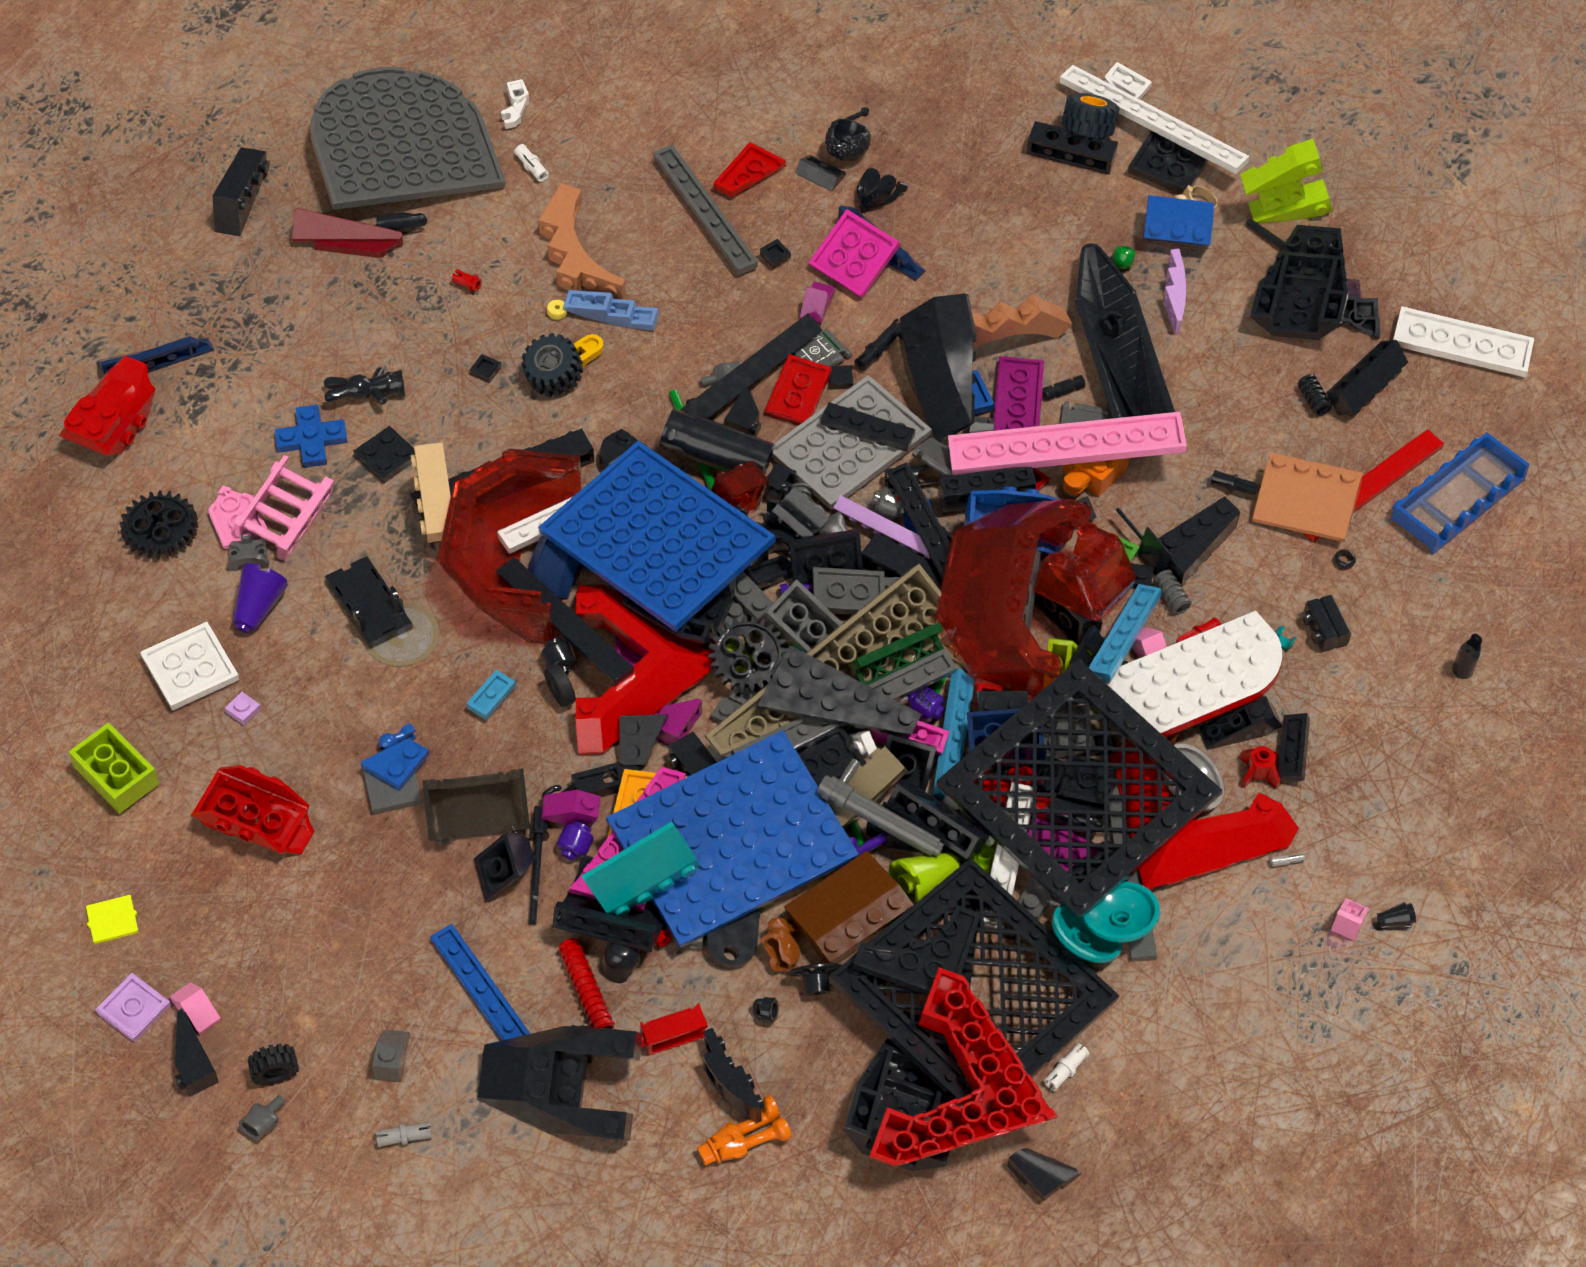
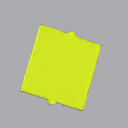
M131 895L86 906L89 919L87 926L91 928L94 944L139 933L136 921L138 914L134 910Z

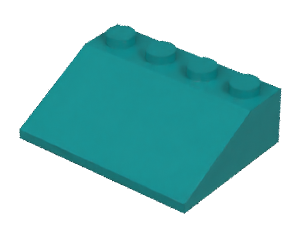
M671 821L581 876L607 914L623 917L630 912V908L637 904L642 905L650 901L652 895L660 890L666 891L674 886V882L681 877L687 878L697 871L696 868L701 865L686 839Z

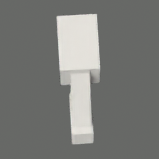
M522 79L507 82V92L511 106L501 111V118L504 120L505 129L516 127L521 123L523 111L529 104V93Z

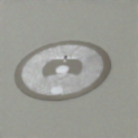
M403 603L404 611L411 620L413 628L371 649L364 641L368 652L379 662L391 666H409L427 658L436 648L440 636L438 622L427 609L416 604Z

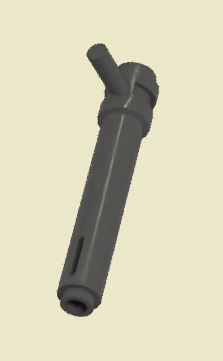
M851 759L840 779L828 775L824 777L817 790L822 799L835 802L834 805L836 807L849 810L930 857L933 855L935 857L939 856L944 847L940 838L854 791V787L848 784L860 765L858 760Z

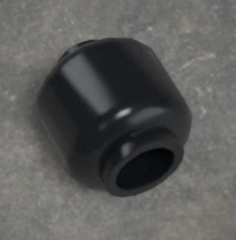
M562 638L546 642L544 644L545 648L541 651L546 668L558 664L566 674L571 672V667L576 663V657L571 644L568 641H563Z

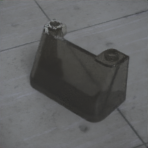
M523 768L513 769L506 772V774L498 772L496 774L454 779L446 778L443 781L435 779L422 780L428 837L430 842H435V846L448 845L451 839L506 832L523 836L526 835L525 830L530 829Z

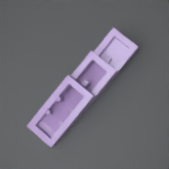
M1173 249L1170 250L1163 303L1174 334L1177 335L1180 332L1186 303V278L1180 250Z

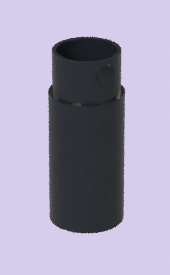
M676 409L671 411L660 440V446L681 453L687 459L760 485L764 479L775 448V444L705 417L699 415L695 417Z

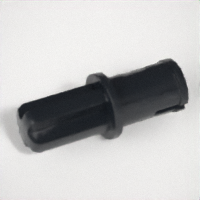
M1214 470L1211 478L1212 485L1230 489V492L1237 490L1255 495L1258 489L1257 483L1238 478V474L1231 475Z

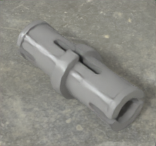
M429 1121L405 1126L404 1123L400 1124V1127L376 1130L378 1148L402 1143L404 1146L408 1145V1142L432 1139Z

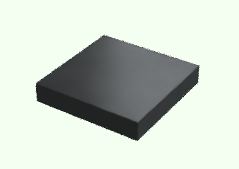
M363 770L373 814L422 804L416 773L399 791Z

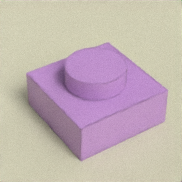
M241 692L225 707L228 715L245 726L261 710L259 703Z

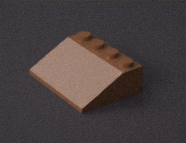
M1270 453L1252 522L1345 542L1359 496L1363 472Z

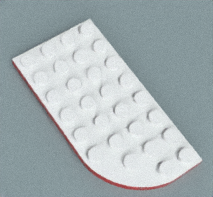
M1254 611L1122 665L1111 682H1104L1166 738L1263 696L1274 685L1279 676L1282 665L1281 643L1273 629L1257 611Z

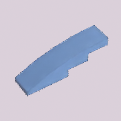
M569 290L563 306L564 310L585 318L633 329L654 331L659 317L658 308L638 307L635 300L613 299L612 293Z

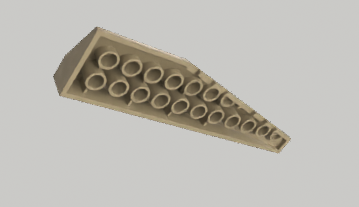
M917 564L806 652V654L856 679L849 665L856 658L940 622L943 631L937 634L941 640L963 622V619L921 565ZM931 638L924 640L922 650L927 651L934 645ZM906 648L901 658L912 662L916 652ZM887 657L883 658L881 668L892 671L895 661ZM866 666L860 669L865 682L872 680L875 670ZM768 683L707 733L705 738L721 756L803 716L791 713L787 715L780 714L778 711L769 709H756L769 685Z

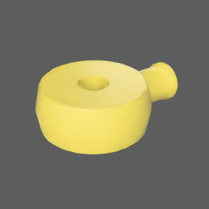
M552 300L547 306L548 316L553 320L565 318L568 312L563 308L565 302L562 300Z

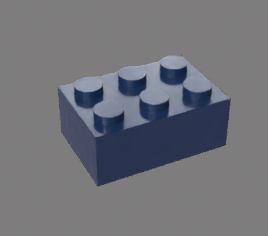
M1021 708L967 712L970 752ZM1033 734L1021 744H1033ZM1037 734V744L1045 745L1044 734ZM1015 749L1004 759H1015ZM1019 749V760H1033V750ZM1037 750L1036 760H1045V750ZM1001 764V767H1015V765Z

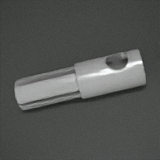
M1304 853L1270 857L1271 867L1305 861Z

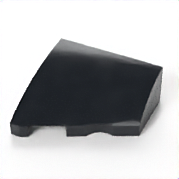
M1348 296L1342 323L1375 338H1380L1378 298Z
M1029 1148L1021 1149L1011 1155L1007 1163V1167L1024 1185L1028 1183L1043 1201L1059 1188L1064 1189L1081 1175L1078 1169Z

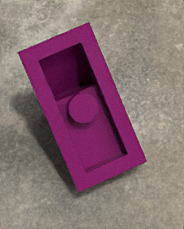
M815 281L812 287H807L800 319L809 313L816 323L821 325L834 296L835 287Z

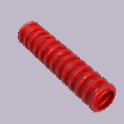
M571 938L563 941L559 945L558 950L561 953V958L564 960V965L567 967L570 979L573 980L572 984L575 987L576 993H578V998L581 1000L584 1012L587 1014V1020L590 1021V1027L613 1029L615 1023L612 1020L605 1000H603V994L600 993V987L597 986V980H595V976L589 966V961L583 952L580 940Z

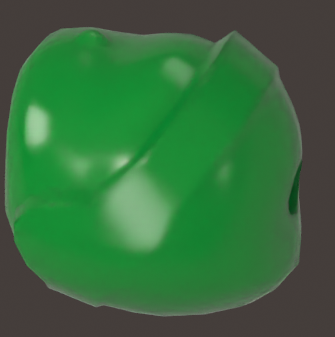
M1118 246L1113 251L1112 262L1118 269L1131 268L1134 265L1136 252L1131 247Z

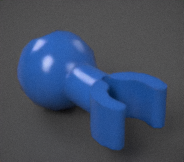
M409 723L394 735L391 733L381 735L378 743L379 748L383 751L408 738L415 740V728Z

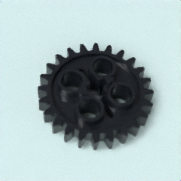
M159 490L157 496L149 492V498L140 495L141 501L132 500L133 508L126 506L127 514L121 515L123 521L119 523L121 527L120 532L125 545H129L131 552L137 550L138 556L146 553L147 559L152 554L156 555L157 560L160 559L161 554H165L169 558V552L172 551L178 555L179 547L184 550L187 549L185 542L193 543L192 536H197L196 528L199 527L197 513L194 510L193 504H189L187 498L181 500L179 493L172 497L171 491L166 496L162 494L161 490Z
M743 616L742 622L739 623L734 617L732 626L724 622V630L717 628L716 634L718 637L712 636L711 638L713 644L709 645L708 651L711 654L708 655V661H713V663L710 665V670H717L715 678L723 677L722 685L730 682L731 691L736 686H739L740 693H743L744 688H748L750 694L753 693L754 687H757L760 691L763 688V684L767 685L770 683L787 651L786 648H781L785 645V639L778 640L781 632L773 633V624L765 627V619L761 620L758 624L756 623L755 616L752 617L751 622H747L746 616ZM739 636L743 637L748 654L752 655L751 664L757 672L756 674L751 670L749 657L747 654H744V645ZM755 636L761 642L755 644L750 642L749 638ZM733 644L738 647V650L729 651L726 646ZM765 658L770 663L768 665H761L757 660ZM743 666L747 671L739 673L734 668Z

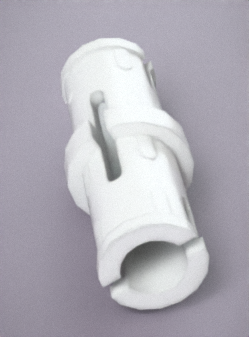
M520 144L515 148L514 154L523 162L524 168L527 171H531L539 182H543L549 177V172L542 166L540 159L537 155H533L526 145Z
M1077 1043L1065 1058H1060L1055 1069L1044 1078V1084L1048 1088L1053 1085L1052 1091H1057L1068 1077H1072L1076 1073V1068L1089 1056V1051L1085 1047L1080 1050L1082 1044Z

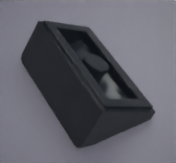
M812 155L800 159L796 170L797 175L830 191L834 190L846 176L844 171Z

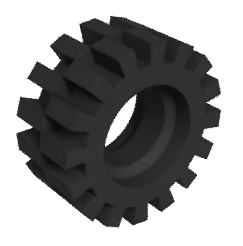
M273 1044L268 1045L269 1048H259L260 1051H254L253 1055L248 1057L249 1060L247 1061L251 1079L256 1085L266 1086L269 1083V1086H273L276 1082L281 1084L283 1080L288 1081L291 1077L297 1075L296 1072H299L295 1049L293 1046H289V1044L284 1046L277 1044L274 1047Z

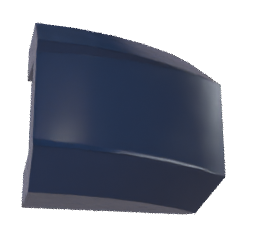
M541 536L532 555L528 570L557 597L569 598L583 564L549 539Z

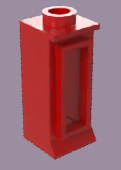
M698 1003L693 1009L688 1008L648 1021L645 1025L640 1022V1033L643 1034L641 1049L646 1048L648 1056L703 1039V1031L708 1028V1024L700 1004Z

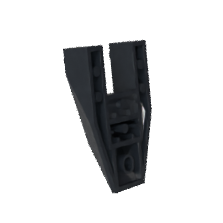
M562 1026L485 1044L477 1098L551 1133L630 1141L633 1114L582 1108L588 1056L640 1061L643 1034L637 1031Z

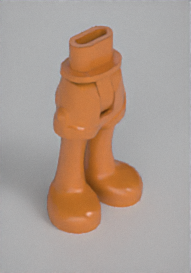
M771 1095L764 1097L762 1100L764 1109L761 1110V1122L756 1123L751 1119L738 1124L729 1122L721 1126L720 1130L710 1138H706V1143L696 1147L705 1166L715 1161L719 1164L721 1161L742 1158L748 1154V1149L770 1140L787 1141L792 1138L790 1128L783 1117L780 1118L779 1109ZM772 1124L769 1128L744 1138L745 1134L762 1126Z

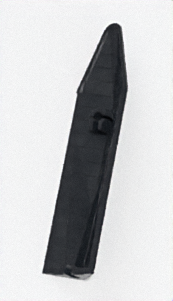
M1094 243L1085 244L1080 253L1075 302L1112 419L1175 412L1136 290L1099 245Z

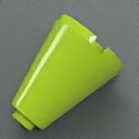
M947 852L940 853L938 857L924 855L897 859L890 864L888 871L889 875L900 885L914 905L961 866V862L957 856Z

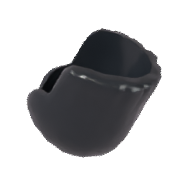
M612 942L608 943L601 959V968L605 977L615 983L626 982L631 971L640 962V950Z

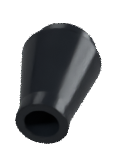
M1403 902L1386 911L1377 913V920L1380 928L1411 927V924L1416 923V914L1412 903L1406 904Z

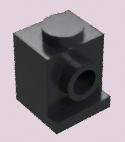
M775 463L763 483V497L782 501L783 497L787 496L790 492L791 486L796 484L797 471Z

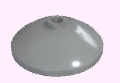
M1175 744L1174 746L1223 790L1222 794L1203 811L1214 809L1221 803L1224 796V784L1220 772L1212 760L1201 750L1188 744ZM1162 772L1164 781H1172L1165 773ZM1167 786L1175 797V786ZM1179 787V795H1180V794H1182L1184 791Z

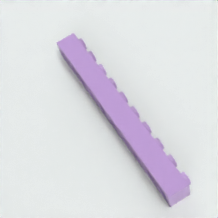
M841 495L839 496L834 506L837 513L840 512L843 517L847 515L850 517V521L854 523L858 521L862 523V527L868 530L872 528L874 533L884 534L893 542L894 540L899 542L898 545L909 547L913 553L917 555L921 553L924 555L923 558L931 560L918 534ZM957 555L963 568H965L968 561Z

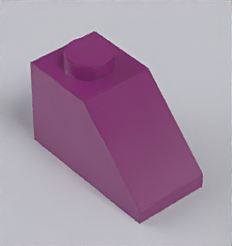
M694 699L664 706L659 714H667L668 720L661 729L658 741L670 745L686 736L702 714V701Z
M580 790L544 795L541 819L563 825L573 824L576 821L591 828L599 816L601 796Z

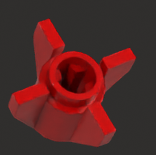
M1265 746L1243 750L1240 753L1239 759L1248 765V772L1244 776L1241 786L1245 788L1253 779L1258 781L1267 779V782L1277 789L1281 782L1275 767L1278 753Z

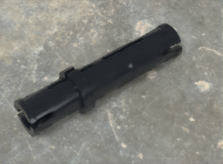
M895 319L854 360L858 369L862 367L863 371L866 370L874 360H878L882 356V352L898 337L899 319Z

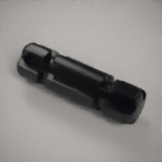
M1082 375L1073 377V380L1069 378L1053 384V387L1052 385L1044 387L1042 394L1046 400L1055 398V395L1059 397L1073 392L1074 389L1084 388L1086 382Z

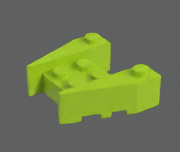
M1314 139L1291 145L1285 149L1286 153L1276 158L1273 155L1267 159L1268 163L1257 169L1252 167L1240 174L1246 195L1255 193L1259 195L1260 199L1248 202L1253 220L1259 224L1309 219L1333 212L1323 179L1305 185L1302 184V178L1323 172Z

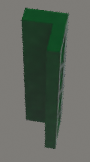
M940 622L856 658L849 663L856 680L869 685L944 649L937 635L943 631ZM931 638L937 651L929 653L922 650L924 640ZM908 648L916 652L912 662L901 658L904 649ZM887 657L895 661L892 671L881 668L883 658ZM865 666L875 670L872 680L865 682L860 671Z

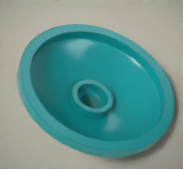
M1124 881L1085 915L1083 919L1088 929L1096 936L1113 942H1129L1146 936L1156 927L1160 919V904L1157 897L1148 888L1137 883Z
M1062 904L1054 911L1052 926L1055 935L1061 944L1077 957L1089 962L1107 963L1115 960L1121 953L1123 942L1108 941L1096 936L1088 929L1083 918L1078 921Z

